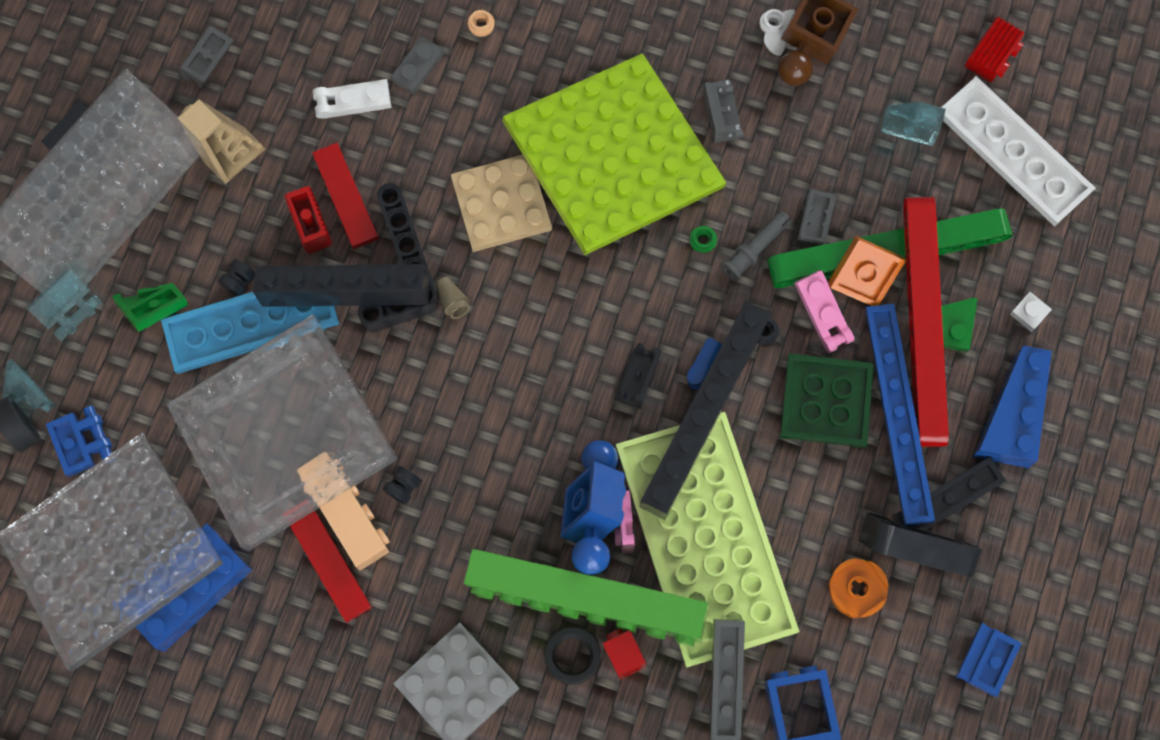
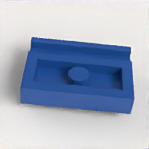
M981 623L955 677L968 682V684L993 697H997L1022 643Z

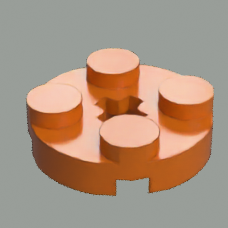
M849 559L841 563L833 571L828 582L829 596L833 605L848 617H869L884 606L888 594V580L883 570L877 564L869 560ZM853 581H856L858 584L862 582L865 584L863 596H860L858 593H852Z

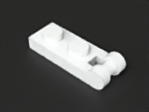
M387 79L333 88L318 87L313 90V99L317 101L315 114L317 118L321 119L392 108ZM335 100L336 105H328L327 101Z

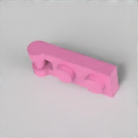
M818 270L794 283L825 350L831 353L837 350V346L853 342V333L844 320L822 270ZM836 327L838 334L831 336L828 330Z

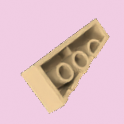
M200 99L194 104L188 105L178 117L179 122L203 162L225 184L266 149L245 127Z

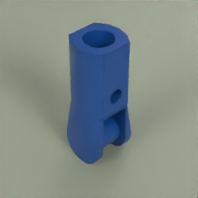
M707 338L696 361L688 372L687 379L690 388L694 390L700 388L722 346L720 342Z

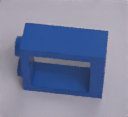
M810 666L799 669L800 674L789 676L788 671L770 674L771 680L765 681L764 685L776 740H787L776 687L818 680L829 732L788 740H841L826 669L818 671L817 666Z

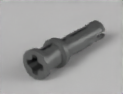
M779 210L749 242L739 245L736 248V253L728 261L724 260L720 264L724 274L731 280L738 282L741 279V274L749 266H754L757 263L758 255L791 224L789 216Z

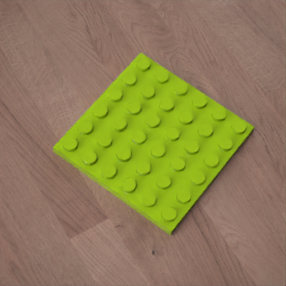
M643 53L503 116L502 122L584 255L719 191L726 185L723 176Z

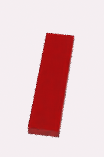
M338 143L312 152L353 250L379 240Z
M313 508L289 522L288 524L344 621L348 623L370 610L372 606L316 510Z

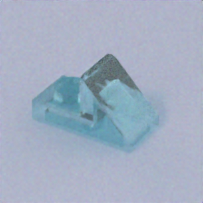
M12 359L7 362L2 399L9 396L18 404L24 398L35 410L40 407L47 413L56 406L18 363Z

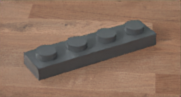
M713 619L710 740H741L744 620Z

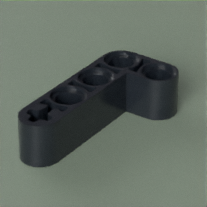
M869 512L866 514L858 539L859 542L878 553L969 577H974L982 552V548L974 544L900 525L889 518Z

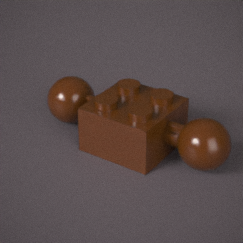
M800 0L780 38L797 48L796 51H791L781 58L778 66L781 79L791 86H800L806 83L813 73L811 56L827 65L837 52L859 8L844 0Z

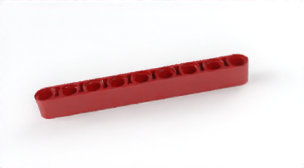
M934 197L904 198L903 221L913 406L921 447H947L949 431L936 202Z

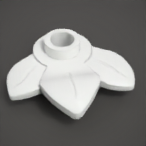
M771 9L761 16L760 27L765 33L764 43L769 51L777 56H780L785 48L790 50L797 49L780 39L795 10L781 12L777 9ZM769 22H774L777 26H773Z

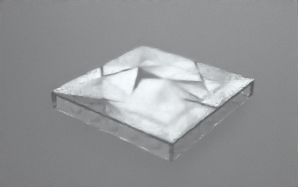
M313 314L167 404L239 546L246 551H250L398 459L321 322Z

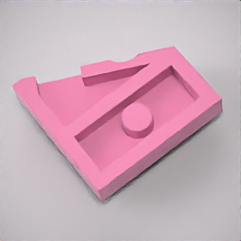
M628 490L623 498V521L620 528H614L615 546H621V553H633L635 545L632 529L630 490Z

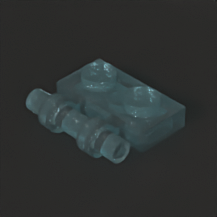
M67 269L26 309L47 329H50L58 322L61 326L53 334L62 341L68 334H74L78 330L76 327L87 316L91 317L96 313L95 309L102 301L96 295H93L87 302L84 301L82 297L90 289ZM76 304L79 309L67 320L63 315Z

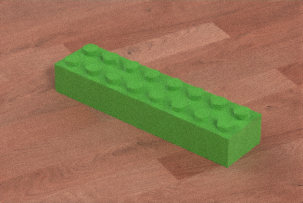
M472 549L464 585L471 588L470 593L475 594L477 597L492 600L493 595L500 596L499 600L504 601V603L521 606L522 602L529 603L528 606L532 607L533 610L549 613L550 608L557 609V613L563 617L578 620L579 615L587 616L586 620L593 624L607 626L609 621L616 623V627L618 629L622 628L623 631L630 630L632 633H636V629L639 628L646 630V634L649 637L665 640V636L669 635L676 637V643L693 647L695 642L702 643L709 611L708 602Z

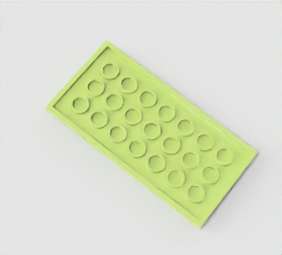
M725 412L720 414L666 520L640 508V501L680 425L616 444V450L625 473L661 591L708 602L709 605L702 643L695 642L694 647L678 643L686 668L712 660L713 619L744 620V650L799 633Z

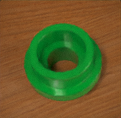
M699 226L691 232L689 242L696 252L708 253L715 248L717 235L712 228ZM700 237L707 238L708 243L701 244L698 241V239Z

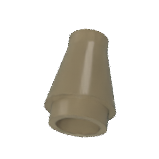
M443 277L436 282L435 286L439 292L446 315H449L452 319H458L470 311L469 298L451 281L450 277Z

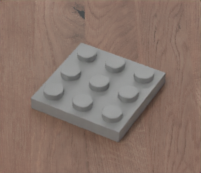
M458 623L393 683L443 740H466L520 689L461 623Z

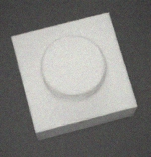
M1029 292L1010 315L1029 331L1033 332L1052 309Z

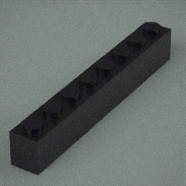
M745 301L647 487L640 501V508L663 520H666L768 324L771 316L770 312L748 301Z

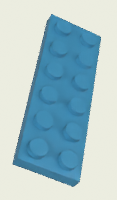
M253 292L161 320L174 371L177 374L340 324L335 306L262 307Z

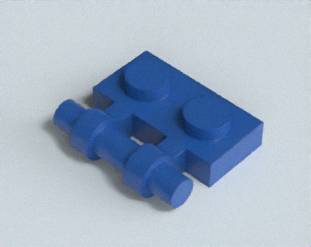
M94 406L83 409L86 418L79 422L77 416L72 412L46 424L64 474L67 477L96 466L92 455L100 453L103 462L114 458L111 452L112 444L110 438L105 436L102 429L104 423L101 416L97 415ZM91 430L95 441L87 444L83 432Z

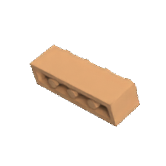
M326 451L297 469V472L354 565L361 571L389 553L386 544L390 543L382 528L376 530L371 523V520L375 517L367 504L361 506L356 497L360 493L353 481H345L341 474L345 471V468L338 457L331 458Z

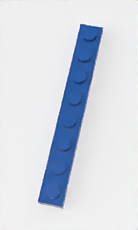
M895 305L866 307L865 314L904 526L932 524L935 521Z

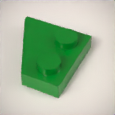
M173 283L159 285L156 288L139 289L136 296L123 298L121 293L112 296L116 306L138 332L188 306L185 296Z
M970 298L942 306L944 348L964 352L970 350L978 298Z

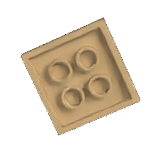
M523 155L450 174L473 252L552 231V225L537 177Z

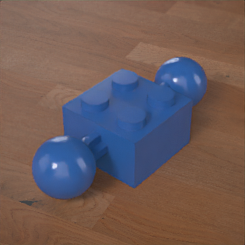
M604 440L592 441L584 448L581 462L585 471L565 488L560 537L576 543L572 550L573 565L580 573L590 576L600 574L607 568L610 561V551L602 540L614 528L619 527L624 518L622 506L626 493V487L624 486L625 473L615 470L618 463L617 451L612 444Z

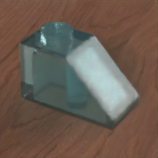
M923 102L888 105L880 132L933 146L940 133L946 109Z

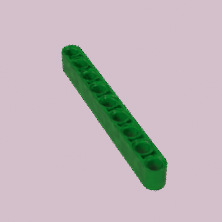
M1003 208L937 221L939 255L996 244L1013 237L1006 210ZM904 228L860 237L903 256L905 259ZM853 239L781 253L768 258L767 264L773 287L785 288L794 286L796 281L818 270H822L826 279L831 278Z

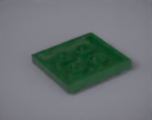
M789 353L787 356L780 438L866 448L874 363Z

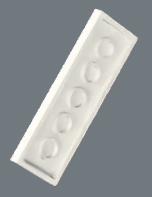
M977 76L944 104L936 114L1054 227L1095 189L1084 176Z

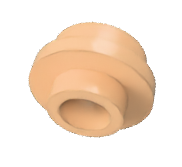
M485 10L475 11L468 19L470 32L479 37L489 35L495 26L493 16ZM480 22H483V23L486 24V25L483 26V27H478V26H477V24L480 23Z

